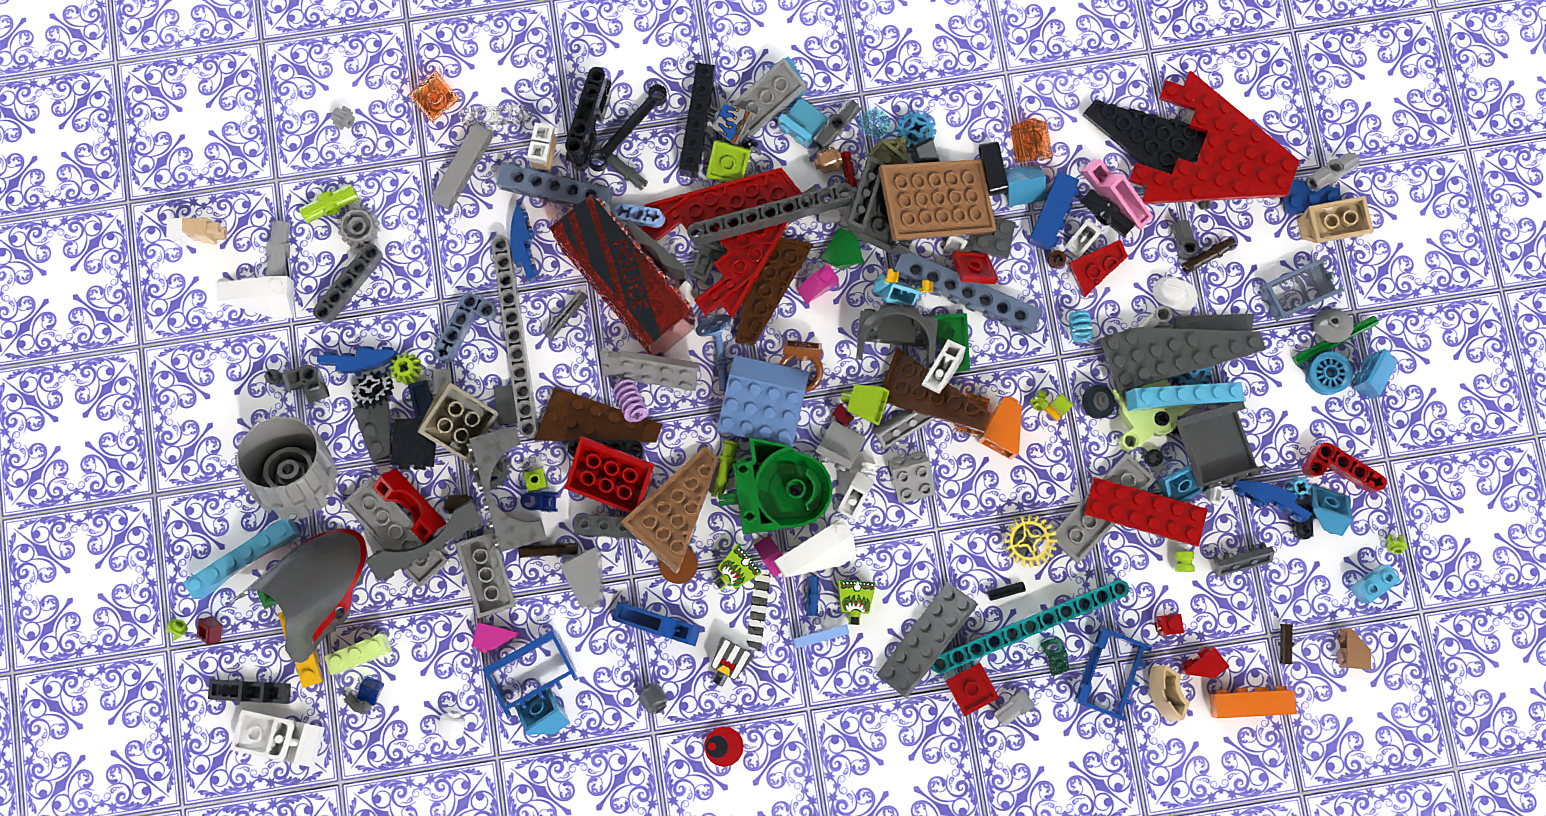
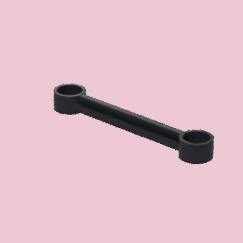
M660 84L651 86L648 91V98L601 150H594L589 154V166L592 170L596 172L605 170L608 166V158L655 106L665 104L667 91L664 86ZM660 91L664 94V97L654 99L651 97V94ZM600 156L605 159V162L601 165H594L592 159Z

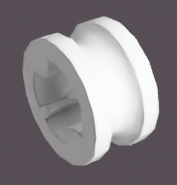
M862 462L863 469L860 470L861 473L877 476L876 469L879 468L878 465Z

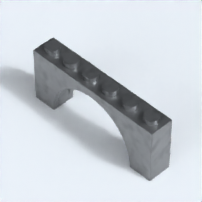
M516 426L469 438L470 442L466 444L469 454H473L475 461L472 462L474 473H479L480 476L477 484L479 491H484L486 498L482 502L485 511L489 510L491 516L487 520L490 530L494 529L496 537H493L495 549L499 548L500 552L546 540L547 537L541 519L536 521L514 519L497 506L491 494L490 479L495 464L507 451L521 445Z

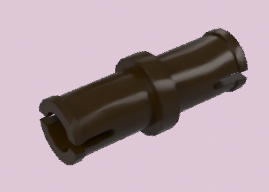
M1280 624V641H1278V646H1280V664H1293L1292 650L1295 646V642H1293V624Z

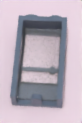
M1327 256L1260 287L1261 297L1267 302L1269 312L1276 322L1344 291L1343 287L1335 288L1331 281L1335 278V273L1333 271L1327 273L1323 265L1328 260Z

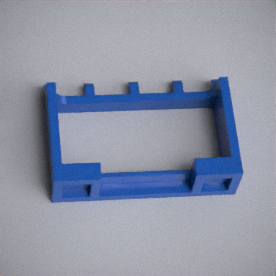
M1099 628L1074 702L1127 722L1128 718L1122 716L1123 709L1126 703L1133 705V701L1127 698L1131 686L1139 687L1140 685L1139 682L1134 681L1138 666L1146 667L1145 663L1140 662L1144 650L1151 651L1152 647L1106 628ZM1109 636L1139 647L1116 713L1087 702L1092 688L1090 684L1102 649H1105Z
M556 630L544 634L482 669L507 718L512 717L509 709L519 703L523 709L528 708L525 700L538 693L541 700L544 699L545 695L542 690L556 684L559 690L562 689L563 686L560 680L569 675H572L574 681L579 679L576 674L577 671ZM554 641L569 671L508 704L493 673L531 651Z

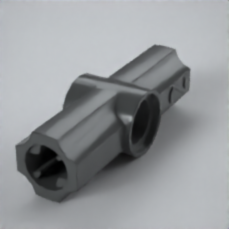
M848 99L836 114L830 117L829 122L813 138V142L821 150L828 148L844 132L847 125L861 111L858 103ZM834 122H839L842 126L837 128L834 127L832 124Z

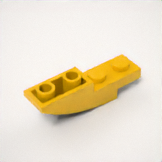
M279 612L278 616L286 640V621L283 612ZM316 648L306 661L302 663L295 662L302 688L324 682L318 663L321 661Z

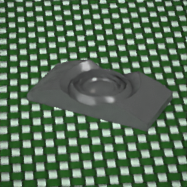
M630 219L627 221L629 237L634 247L637 246L639 248L637 251L639 255L646 256L648 260L661 269L663 275L685 282L688 279L687 267Z

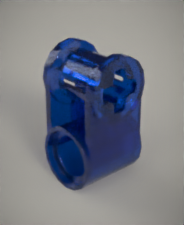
M528 492L522 495L520 503L527 511L555 513L558 512L556 500L559 493ZM528 497H534L535 504L531 507H527L525 504Z

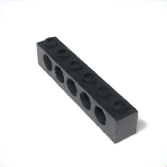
M696 63L679 165L680 176L699 179L709 119L707 114L711 107L716 76L715 65Z

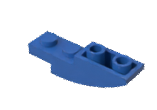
M519 204L515 207L511 222V252L516 267H524L528 281L533 283L537 281L536 275L539 274L536 264H532L530 259L533 257L529 245L533 244L532 238L535 235L532 227H528L527 220H529L527 210H523Z
M363 346V349H356V356L353 353H343V356H337L333 352H324V355H317V363L322 366H335V371L340 374H354L383 367L391 363L392 359L396 360V355L399 353L393 350L394 348L382 347V350H377L371 346Z
M1235 481L1230 487L1237 496L1242 498L1245 496L1250 499L1254 506L1266 508L1271 503L1274 509L1288 513L1292 520L1299 523L1307 521L1312 514L1294 503L1298 497L1297 495L1271 484L1257 481Z

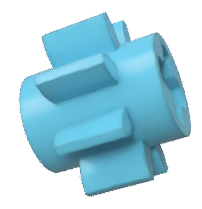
M1295 476L1293 481L1286 482L1289 485L1286 490L1297 495L1298 500H1303V495H1310L1308 491L1312 485H1308L1306 482L1307 478L1300 480L1298 476Z

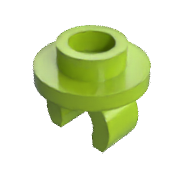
M1039 390L1036 397L1030 399V405L1034 410L1043 411L1049 407V402L1045 399L1046 391Z
M1389 534L1386 539V548L1390 553L1401 554L1408 547L1402 535L1397 537V541L1392 538V534Z
M171 619L167 624L165 633L171 632L174 634L172 640L175 641L187 632L188 627L183 620Z

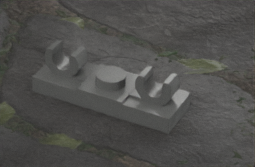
M1261 542V549H1256L1253 544L1249 552H1240L1234 555V557L1229 558V554L1224 552V559L1220 560L1217 555H1214V573L1216 577L1271 563L1275 551L1272 546L1267 547L1264 542Z

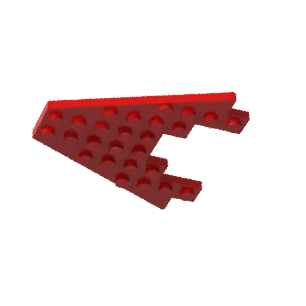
M1189 71L1184 86L1168 80L1165 81L1159 100L1193 110L1194 114L1189 128L1207 134L1196 164L1178 158L1172 174L1135 163L1129 182L1146 188L1142 199L1144 204L1287 197L1300 160L1192 71Z
M781 167L647 203L644 205L645 207L659 209L664 214L665 222L659 228L643 226L641 229L657 242L680 224L687 230L691 224L803 193ZM788 207L785 209V212H791L794 208ZM769 212L766 216L772 217L775 213ZM756 217L749 218L748 222H754ZM790 221L719 240L727 253L713 264L724 278L694 299V302L705 316L709 315L719 306H722L731 318L735 316ZM732 222L730 227L737 226L738 222ZM714 227L711 232H717L720 227Z

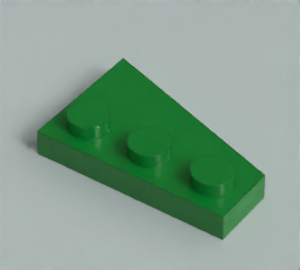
M967 313L933 315L934 318H938L937 338L942 349L948 339L966 347L963 360L956 371H970Z

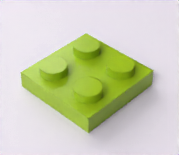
M714 140L706 177L722 182L744 178L751 149Z

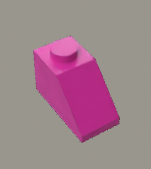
M827 264L813 273L796 290L804 302L809 304L837 286L839 278L830 265Z
M768 535L753 546L772 577L775 578L781 574V571L774 561L783 555L771 536Z
M478 622L472 646L477 647L476 651L488 653L489 650H496L518 637L519 632Z

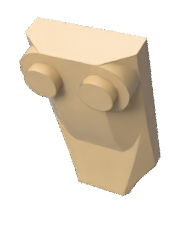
M1366 196L1309 206L1302 216L1297 219L1301 239L1313 243L1362 237L1374 232Z

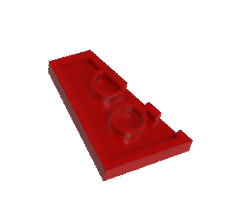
M1121 239L1068 263L1083 298L1128 257Z

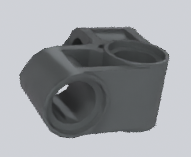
M305 365L281 374L287 393L288 391L304 387L306 398L310 404L330 397L322 372L312 365ZM313 370L314 376L308 379V372Z

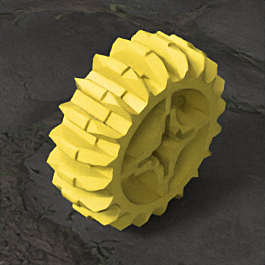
M1028 515V521H1026L1024 516H1021L1022 523L1015 519L1014 524L1016 527L1008 526L1009 529L1013 530L1012 533L1005 532V535L1010 537V540H1004V543L1010 544L1005 550L1013 551L1009 554V557L1017 556L1014 561L1015 563H1019L1022 559L1021 566L1023 567L1026 566L1027 562H1029L1030 568L1034 567V562L1040 567L1041 559L1044 563H1048L1045 556L1048 555L1052 558L1054 555L1049 551L1050 549L1056 551L1057 548L1051 545L1052 543H1058L1057 539H1051L1052 536L1056 535L1055 531L1049 532L1053 526L1050 524L1045 527L1046 519L1039 523V516H1036L1034 521L1032 515ZM1029 526L1040 527L1044 534L1033 535ZM1023 528L1024 537L1016 543V536ZM1029 535L1031 538L1036 539L1033 547L1030 544H1024L1028 540ZM1046 539L1044 550L1038 554V544ZM1027 547L1033 557H1025L1017 549Z

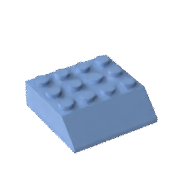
M735 355L728 377L717 431L793 447L810 372Z

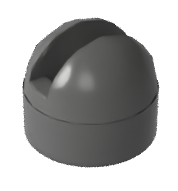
M270 369L264 375L266 382L271 385L280 383L282 379L281 373L276 369ZM270 373L272 374L275 380L272 381Z

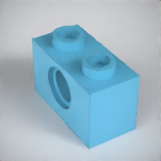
M1389 564L1379 565L1349 588L1361 604L1371 603L1399 583L1401 579Z

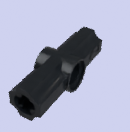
M1092 189L1080 202L1095 214L1096 219L1101 224L1109 225L1122 237H1125L1135 225L1120 212V208L1115 203L1106 201Z

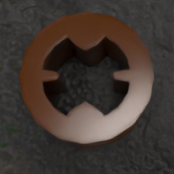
M1060 250L1051 252L1047 260L1049 266L1054 269L1062 267L1066 261L1065 254ZM1056 255L1059 256V260H1061V262L1059 261L1057 264L1054 263V259H1052V257L1055 258Z

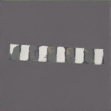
M760 574L754 580L746 641L747 650L761 651L771 575Z

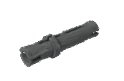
M613 153L608 158V164L624 176V180L630 181L640 191L644 189L642 186L646 187L648 181L640 176L635 168H630Z
M579 290L560 314L553 318L554 321L543 334L552 341L557 333L567 326L566 323L588 299V296Z

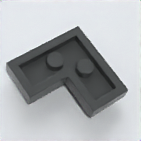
M997 218L995 224L997 231L994 232L993 236L983 233L974 234L971 252L986 253L989 256L1008 259L1016 222Z
M711 243L701 245L689 277L707 283L714 267L713 263L727 253L726 249Z

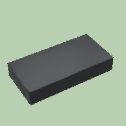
M512 385L493 388L496 411L499 413L497 416L498 425L518 423Z

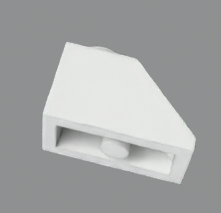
M857 472L837 511L854 520L875 480Z

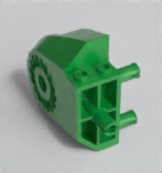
M749 437L752 461H748V458L738 459L737 463H733L737 492L718 494V499L722 500L719 501V507L739 504L743 535L803 527L817 521L825 514L831 502L833 486L825 466L814 457L795 451L793 447ZM792 486H799L801 493L797 496L792 495L790 489Z

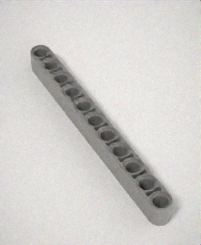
M496 235L491 241L518 428L525 438L533 439L537 435L539 426L511 244L508 239L503 235ZM501 242H505V243H506V245H505L504 248H502V249H498V248H497V246H498L499 243H501ZM503 260H508V264L505 267H500V263ZM511 278V282L508 285H503L504 279ZM513 296V302L505 303L507 297ZM512 314H516V320L513 322H509V316ZM513 333H519L517 340H511ZM522 351V356L514 359V353ZM524 369V376L518 378L516 376L517 371ZM527 388V394L519 396L520 389ZM529 406L531 408L530 413L522 415V409ZM533 425V431L526 434L524 431L525 427Z

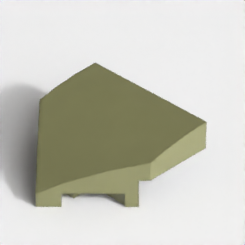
M906 137L882 139L867 156H871L885 163V165L908 164Z

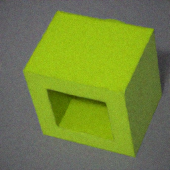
M543 468L524 472L526 487L529 493L549 488ZM537 476V483H532V478Z

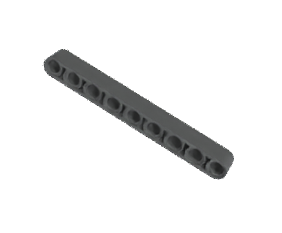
M841 183L696 222L688 227L687 234L691 242L699 246L845 207L854 200L853 189L851 185ZM843 192L849 193V195L846 197L840 196V194ZM824 197L831 198L828 202L821 201ZM806 202L812 203V205L809 207L803 206ZM788 207L794 208L791 212H785V209ZM769 212L775 213L772 217L766 216ZM756 217L754 222H748L749 218ZM732 222H738L737 226L730 227ZM714 227H720L717 232H711ZM695 232H701L700 236L693 237Z

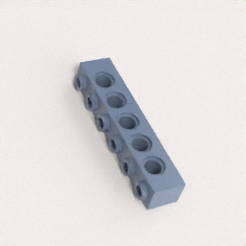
M512 162L508 164L502 163L496 182L499 190L573 208L586 199L590 212L595 210L592 206L594 200L587 199L589 194H596L595 198L600 202L604 200L609 207L613 197L612 190L606 185L599 184L595 186L586 180L579 182L569 176L558 177L549 171L542 173L538 172L535 168H522ZM518 176L524 177L520 182L515 181ZM535 181H542L539 186H533ZM560 185L558 190H551L552 186ZM572 189L578 190L575 195H569V192Z

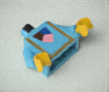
M888 269L887 275L880 274L876 278L873 292L885 301L901 306L914 305L917 297L923 295V292L930 293L933 291V281L923 280L922 288L920 286L914 288L898 279L899 271L893 272V269Z

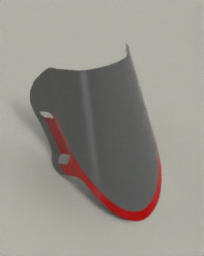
M334 529L311 537L292 549L229 604L247 596L248 594L244 593L250 590L261 591L269 595L279 605L285 617V651L292 661L302 663L309 658L315 648L333 628L340 626L348 618L351 609L352 592L366 560L367 548L365 540L359 532L351 529ZM344 607L343 617L335 618L336 608Z

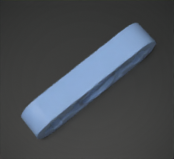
M618 203L613 208V215L620 222L627 223L630 219L636 225L659 228L665 222L664 214L656 208ZM623 210H625L627 213H629V215L626 214V213H622V214L620 215L619 213H620V212H623ZM642 211L643 216L636 220L635 214ZM657 215L659 216V218H658V219H655L654 221L650 218V217L656 218Z
M845 624L792 640L796 649L847 635L850 632L848 625Z

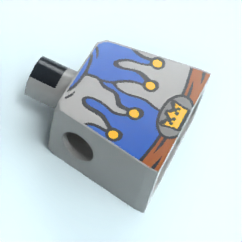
M724 103L720 110L712 106L707 114L709 118L715 120L712 128L737 146H741L756 115L748 110Z

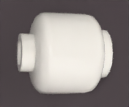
M450 710L449 713L441 715L437 730L441 739L455 742L463 736L466 719L460 715L459 711Z

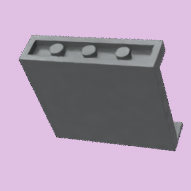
M1244 402L1190 415L1176 421L1199 488L1207 486L1208 489L1220 486L1219 482L1222 485L1234 482L1233 478H1235V481L1247 478V473L1249 477L1260 474V469L1267 467V465L1257 467L1238 415V411L1246 409Z

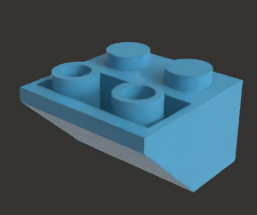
M1385 348L1367 355L1362 362V370L1353 379L1355 383L1352 388L1371 399L1381 395L1397 365L1389 350Z

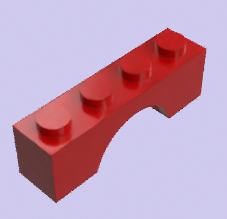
M397 468L380 475L372 488L384 501L397 502L410 511L413 517L411 530L423 543L437 536L447 525V522Z

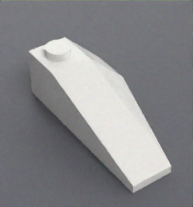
M266 276L217 282V301L274 319L293 318L294 281L288 276Z
M842 518L774 562L784 578L831 567H840L856 557L853 533Z

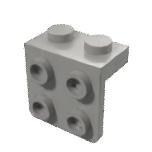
M834 421L830 424L824 438L815 451V455L822 462L828 463L829 461L835 465L836 469L845 472V470L849 472L865 442V437Z
M924 451L913 452L911 455L904 457L897 456L887 461L893 475L899 503H906L935 494L930 461Z

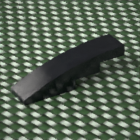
M210 679L208 699L289 704L291 684Z

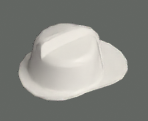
M1162 277L1153 286L1154 298L1162 305L1186 311L1193 308L1197 302L1198 295L1193 285L1178 278Z

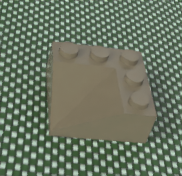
M446 380L433 399L417 432L468 462L472 454H469L466 444L470 442L469 438L486 434L499 413Z

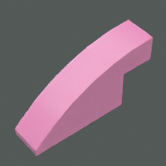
M1093 159L1080 171L1099 195L1106 201L1115 203L1120 208V212L1130 219L1136 228L1141 230L1153 218V215L1124 174H1112L1101 159Z

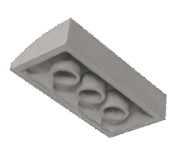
M494 532L455 543L477 620L516 607L499 548L495 549L493 542Z

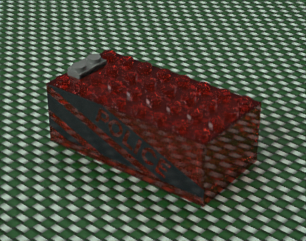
M591 194L549 227V230L561 251L649 355L662 356L696 328L693 307L686 299L682 301L678 289L674 285H669L668 278L661 270H656L655 263L650 256H644L643 249L636 240L632 242L627 229L624 226L619 227L618 219L610 211L609 205L604 200L602 201L599 197L595 198Z

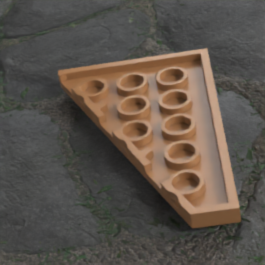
M705 446L621 521L622 525L676 574L680 570L719 462V458Z

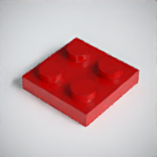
M953 250L951 258L961 282L997 283L998 277L988 254Z
M980 662L945 680L964 717L999 698Z

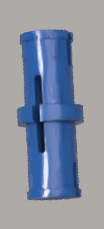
M807 576V594H805V598H807L806 616H818V599L820 594L819 577Z

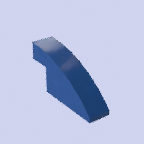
M619 601L612 618L613 621L692 646H696L701 627Z

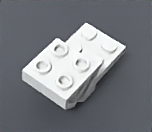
M241 710L230 750L314 767L325 727Z

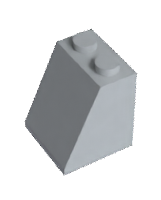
M595 547L560 566L581 608L588 610L601 606L600 602L604 600L602 553L600 549Z

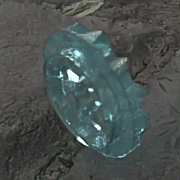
M877 108L868 109L862 115L860 121L862 131L872 138L885 135L890 127L889 116L883 110H878ZM872 117L875 120H881L878 123L879 127H877L875 124L870 125L872 123Z

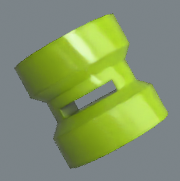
M1174 552V558L1177 562L1175 572H1195V566L1192 564L1194 552Z

